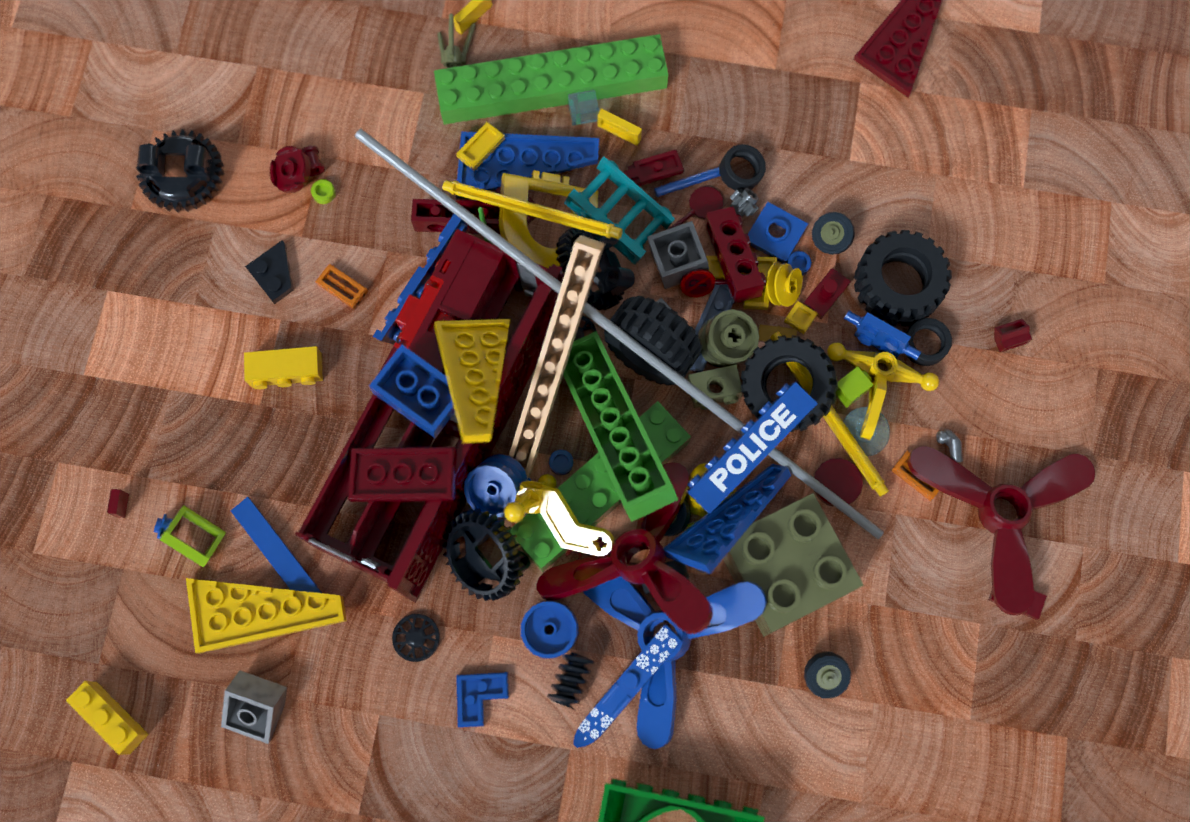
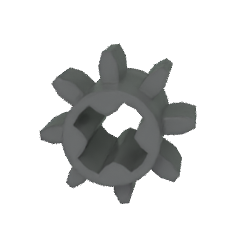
M749 188L744 190L737 189L730 196L731 200H733L730 207L733 206L736 214H739L741 217H744V215L747 217L749 215L752 216L759 209L756 205L759 198Z

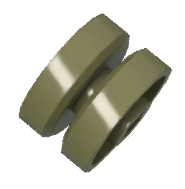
M734 309L723 311L712 317L702 325L698 333L701 343V355L711 365L721 368L736 365L754 354L753 350L758 347L759 342L758 329L752 318L744 312Z

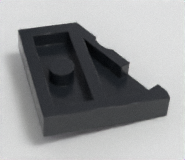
M283 240L245 266L274 304L294 291L286 253L287 246Z

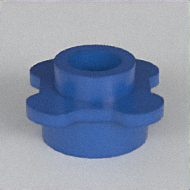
M164 514L162 519L158 518L156 521L154 532L158 533L157 539L160 538L173 520L167 518V514Z

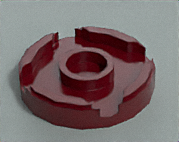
M285 146L278 150L275 154L277 155L275 160L271 161L269 175L272 184L278 190L285 193H295L301 190L307 183L311 172V163L309 156L304 150L294 146Z
M842 458L829 459L823 462L814 473L816 480L847 504L853 503L861 494L863 487L862 474L857 466L849 460ZM815 492L818 499L821 500L824 504L832 507L834 506L821 495H819L817 492Z

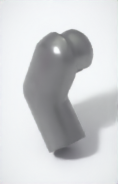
M949 429L938 431L936 434L937 442L940 444L946 443L949 447L951 459L956 462H963L961 440Z

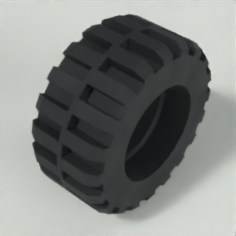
M894 230L888 232L886 236L881 235L875 239L874 243H870L857 265L858 267L854 274V279L856 280L854 288L855 292H860L857 297L860 304L865 303L867 305L865 310L870 314L872 312L875 313L880 320H889V325L896 326L898 322H901L902 326H909L913 321L916 322L917 320L929 317L949 292L951 286L949 281L952 279V271L947 270L950 266L949 259L947 257L943 258L944 250L941 246L937 248L934 245L935 241L930 237L928 240L923 238L922 233L915 232V234H910L909 230H901L897 234V231ZM890 262H902L913 267L922 280L921 292L914 295H903L893 291L883 279L881 270L883 265Z
M643 296L628 298L623 301L610 319L611 322L684 378L700 356V338L695 334L694 328L687 324L688 321L683 317L681 318L676 311L667 308L661 302H655L652 298L648 297L645 299ZM604 329L605 341L608 343L609 349L615 353V356L626 367H630L639 376L642 375L645 379L655 381L657 384L675 385L673 381Z
M783 335L778 336V340L772 341L769 339L765 341L763 347H757L753 350L754 355L752 358H747L745 362L746 369L741 374V379L743 380L741 392L744 395L747 407L758 418L761 415L758 411L768 401L771 404L774 402L769 397L766 388L767 378L771 371L780 364L797 362L805 366L811 373L813 386L810 396L818 404L791 432H794V430L808 429L807 427L813 424L815 426L821 422L820 419L824 415L827 416L831 405L836 400L838 382L830 358L820 346H816L809 339L803 340L800 336L792 335V338H786Z

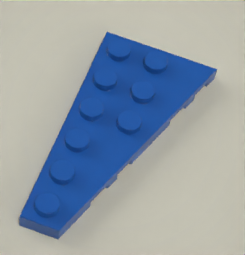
M461 131L460 149L477 132ZM504 134L505 140L475 171L459 159L457 181L475 188L491 191L501 187L503 173L532 178V172L536 170L539 171V178H541L542 172L558 174L597 164L599 138ZM456 195L457 199L464 198L462 196Z
M453 214L438 239V242H440L439 246L429 250L426 255L427 264L424 268L420 266L417 268L398 297L397 303L399 306L388 312L385 317L386 326L382 332L377 329L373 335L374 338L390 344L400 342L398 336L402 330L397 325L396 318L410 294L417 298L422 296L426 282L434 272L438 260L442 257L455 231L458 229L466 232L468 225H466V222L456 214Z
M771 464L718 505L711 514L705 515L663 548L665 556L711 574L792 476L789 468Z

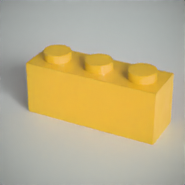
M317 346L245 352L244 381L254 389H266L268 385L290 387L292 383H301L302 385L316 384V381H323L322 353Z
M84 681L66 700L118 755L131 754L149 735L97 682Z

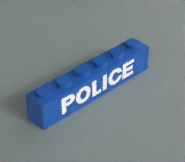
M796 382L790 386L785 383L776 392V395L779 397L772 404L768 401L758 411L761 415L754 422L750 419L740 429L743 434L737 440L734 438L730 439L723 447L725 452L719 458L714 456L705 465L708 470L701 477L696 474L688 482L687 485L690 488L686 492L707 513L711 514L818 404Z

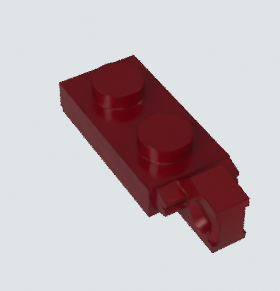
M675 149L634 161L632 165L628 166V170L623 171V173L635 184L642 186L683 174L684 168Z

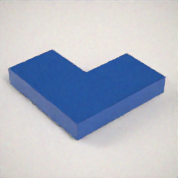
M508 672L456 675L458 728L484 726V700L509 699Z

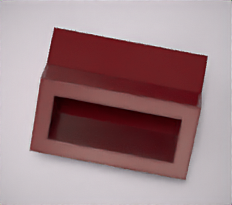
M1023 319L994 327V340L999 352L1028 344L1032 340L1030 326Z

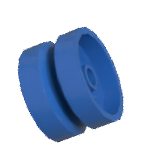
M502 454L489 456L474 468L465 480L464 493L467 502L473 510L478 508L481 509V512L489 510L490 515L496 513L497 518L503 517L506 505L510 502H515L516 494L520 490V483L528 481L526 471L517 460L510 456Z
M541 602L532 606L524 615L521 623V638L525 647L532 654L541 658H556L567 653L575 645L579 635V623L575 614L566 605L559 602ZM552 625L554 627V632L551 635L545 632L546 626Z

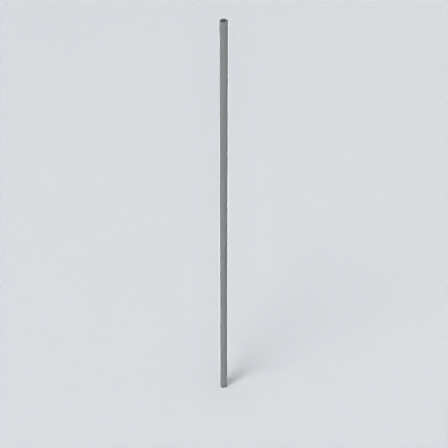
M360 128L357 131L355 137L559 294L562 286L561 282ZM586 302L584 314L741 435L743 434L740 429L745 425ZM774 448L768 454L780 465L788 467L793 475L876 539L882 537L884 531L779 450Z

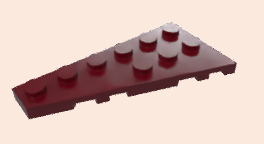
M901 0L856 53L853 60L909 98L942 0Z

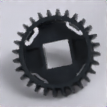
M182 129L180 135H177L175 130H172V136L170 137L163 133L164 139L162 141L156 137V145L148 143L139 146L136 167L140 173L136 176L140 181L138 185L150 202L156 203L159 208L165 207L169 212L174 208L179 213L181 207H183L188 212L191 205L198 209V202L206 205L205 198L207 196L213 199L212 190L219 191L215 184L222 183L219 177L224 175L222 157L216 146L211 144L209 138L204 139L201 133L196 136L194 131L191 130L187 136L185 130ZM166 155H185L184 172L188 177H164ZM205 180L207 186L204 187L202 185L194 192L195 196L191 197L189 194L190 189L200 181ZM153 182L160 188V191L155 188Z
M577 228L568 229L559 237L556 243V254L558 255L556 261L560 263L559 267L562 268L563 276H565L575 241L580 235L605 243L598 264L601 272L596 270L593 280L599 289L595 292L590 289L587 303L598 311L616 306L620 303L619 301L623 300L622 295L625 294L624 291L632 287L635 281L633 271L628 268H622L615 252H611L609 249L619 239L612 237L609 239L605 236Z
M480 508L474 511L470 509L450 521V525L446 528L447 533L443 536V539L447 541L442 545L443 548L447 549L443 556L448 557V562L445 565H450L452 569L450 574L456 576L455 582L462 583V590L468 589V594H475L477 599L483 598L485 601H495L499 598H504L516 590L515 586L521 583L519 578L530 567V560L524 552L517 550L522 546L517 544L515 540L517 535H513L510 532L512 527H506L504 519L498 521L496 513L490 515L489 510L481 512ZM463 536L465 539L466 555L459 558V555H461L460 543L457 542V539ZM489 537L498 545L503 555L494 567L477 548L478 545L486 542ZM485 578L496 580L499 582V585L492 588V584H486L483 581Z

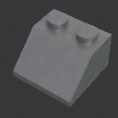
M239 670L224 693L221 727L269 744L285 706L287 687Z

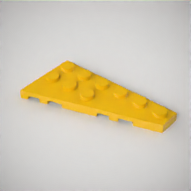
M510 319L435 321L434 330L463 443L488 442L491 439Z
M186 578L195 653H204L347 621L344 600L341 595Z

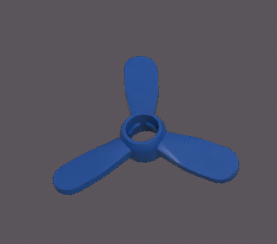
M621 576L583 591L587 597L609 615L638 630V644L641 650L654 638L655 627L659 623L665 622V620L674 626L677 635L683 640L641 690L637 717V734L642 744L648 748L657 749L666 746L671 741L674 732L677 699L675 660L681 658L687 652L692 638L728 631L757 619L764 612L767 605L766 595L763 589L756 583L750 581L740 582L706 597L713 607V617L707 628L698 634L683 632L664 611H655L635 586L624 580Z

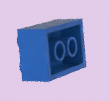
M403 345L398 348L369 385L373 394L434 438L438 436L455 413L446 376Z

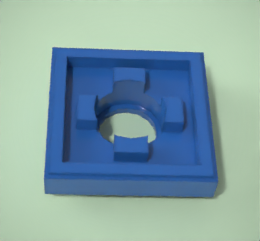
M767 202L748 233L750 246L770 257H777V261L781 263H786L806 230L808 223ZM776 223L777 226L786 229L785 234L780 238L770 235L769 227L771 224Z

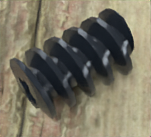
M571 652V654H563L562 656L567 664H559L558 667L564 674L555 675L560 684L551 685L556 694H548L547 697L555 703L575 710L571 704H579L580 700L574 695L583 694L584 692L578 685L587 684V680L582 677V674L591 673L586 664H594L595 661Z

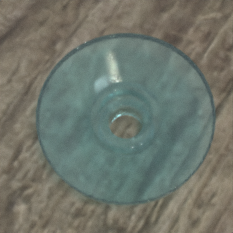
M868 407L857 408L851 411L843 422L866 456L875 455L882 451L889 441L890 427L888 421L880 412L871 440L860 437V432Z

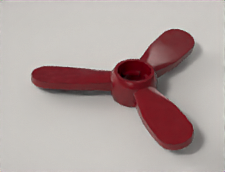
M921 446L914 449L908 457L910 471L918 479L941 492L977 507L979 520L983 527L994 534L991 579L996 606L1008 615L1018 616L1026 613L1033 605L1035 593L1031 562L1022 529L1031 520L1033 510L1059 503L1088 488L1095 479V468L1092 462L1086 456L1071 454L1038 472L1022 487L1012 484H999L991 487L964 466L934 448ZM997 498L1009 501L1016 509L1018 518L1014 521H1009L1001 517L994 508L993 501Z
M675 462L663 464L677 495V501L639 518L636 529L627 531L617 538L611 553L604 556L578 559L546 570L538 578L536 590L540 596L547 601L558 600L586 591L621 576L632 584H646L658 606L683 632L698 634L705 630L713 617V607L710 601L685 576L665 564L666 557L663 546L660 544V541L678 514L687 494L686 491L689 489L687 484L690 481V475L686 467ZM650 549L649 554L641 563L628 566L632 556L637 552Z

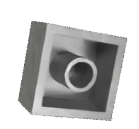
M692 221L647 237L665 289L679 285L682 277L692 270L705 269L709 271L706 255Z

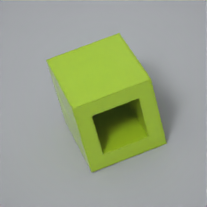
M857 366L838 381L836 396L846 408L872 388L873 383L870 375L864 370L861 371Z

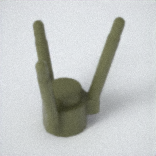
M452 13L449 14V46L446 47V50L442 33H437L441 63L446 68L458 67L466 63V55L476 26L475 23L471 24L463 51L461 52L458 46H454V15Z

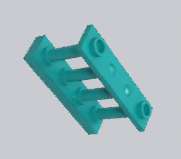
M603 157L597 166V169L600 171L597 177L583 192H577L573 189L567 196L564 204L579 216L614 224L607 218V214L627 194L636 204L618 224H614V226L622 228L623 233L613 247L636 265L646 253L643 245L648 240L647 237L651 236L660 225L667 229L675 218L668 208L659 205L620 171L614 161ZM609 179L618 189L600 208H596L589 202V198ZM644 209L654 219L636 239H631L625 233V229Z

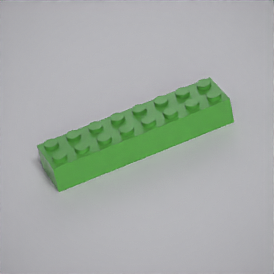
M597 331L574 341L563 376L631 522L677 501L678 498Z
M658 401L639 417L662 465L669 462L689 444L691 436ZM599 452L557 488L565 498L578 522L595 527L622 503ZM528 513L511 528L510 532L513 535H517L515 539L517 544H521L523 551L542 572L569 550L560 547L541 513Z

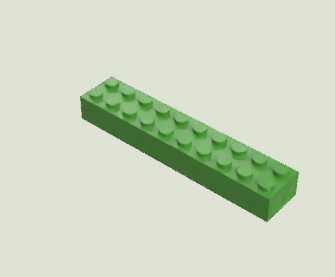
M660 34L434 70L440 112L444 125L667 89L668 70Z

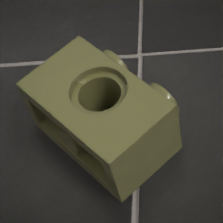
M737 365L689 374L688 376L690 383L716 403L733 404L738 402V399L742 396ZM713 384L719 385L722 391L720 393H713L709 386ZM691 396L694 408L708 409Z

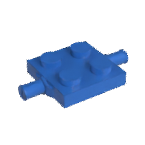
M849 310L844 317V320L856 325L857 331L854 336L862 344L877 348L880 353L889 352L895 358L899 354L904 353L917 360L922 352L909 345L910 336L868 312L861 318Z

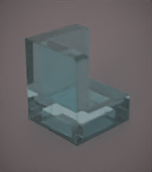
M595 90L568 94V107L572 126L597 121L599 107Z

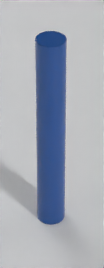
M719 167L654 188L655 195L659 197L719 177Z

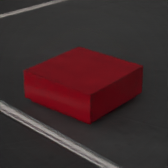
M112 489L110 491L107 513L117 518H125L129 494L120 489Z

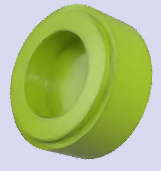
M318 180L311 187V194L314 200L320 204L330 203L335 198V188L328 180Z

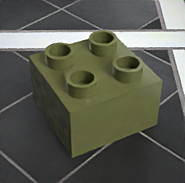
M814 493L752 523L723 558L736 584L750 581L763 589L767 605L764 612L755 619L763 637L864 586Z

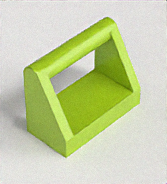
M183 505L159 539L204 568L226 532ZM182 516L216 537L204 554L171 534Z

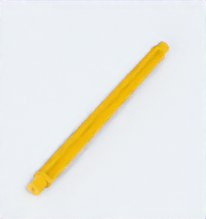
M445 180L442 186L444 191L450 192L452 195L478 200L483 203L602 235L609 239L611 237L620 239L623 233V229L615 227L614 224L533 204L521 199L475 188L458 181Z
M778 331L774 333L770 338L772 341L778 340V336L782 335ZM786 362L803 389L810 395L813 380L806 367L797 362ZM831 405L830 412L827 416L824 415L823 418L872 490L875 489L879 497H882L889 492L884 484V479H882Z

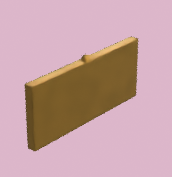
M759 324V341L771 339L770 337L778 331L782 336L785 335L786 338H792V335L797 336V329Z

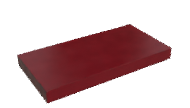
M455 447L352 448L348 500L350 502L454 501L457 449Z

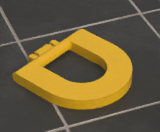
M536 170L532 172V178L503 173L501 179L502 195L528 201V190L567 197L573 189L577 192H583L586 188L569 185L570 178L567 176L562 177L561 183V177L557 174L542 172L540 179L539 171ZM598 191L589 198V202L596 208H598ZM500 207L499 228L502 238L543 267L549 268L552 264L560 266V263L556 261L558 257L556 254L557 248L544 247L537 243L530 235L526 214Z

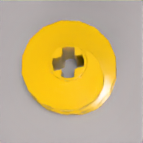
M774 263L771 265L766 277V291L773 305L788 307L797 301L803 280L802 272L799 268L792 269L791 265L787 263Z

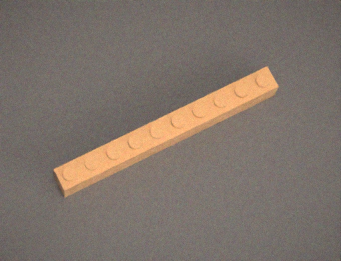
M581 235L575 241L509 453V456L517 460L525 469L527 478H529L533 470L605 243Z

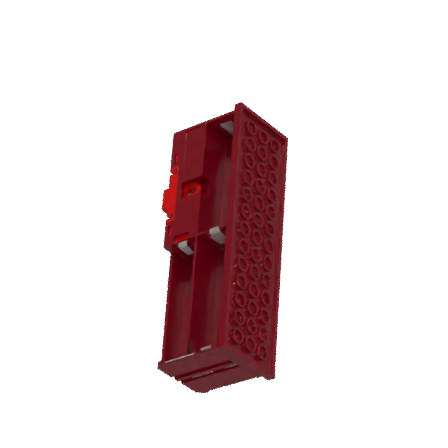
M457 229L442 257L438 260L430 279L426 282L422 296L417 298L410 294L397 316L396 323L400 330H402L398 336L400 342H395L381 370L398 348L403 345L446 376L434 330L435 321L498 319L514 287L518 292L525 290V295L532 298L505 348L490 441L463 443L456 413H454L441 430L459 438L455 445L457 453L454 501H426L392 566L375 558L374 555L403 501L368 502L347 544L328 535L348 498L351 449L374 448L394 411V408L375 394H372L299 532L295 533V536L314 548L388 583V587L416 603L443 550V543L447 542L443 539V536L447 533L446 528L450 525V521L462 513L467 503L464 484L468 474L482 461L491 456L538 363L559 294L499 247ZM554 264L549 266V268L539 265L559 282H563L564 276L561 267ZM411 421L397 448L431 447L435 438Z

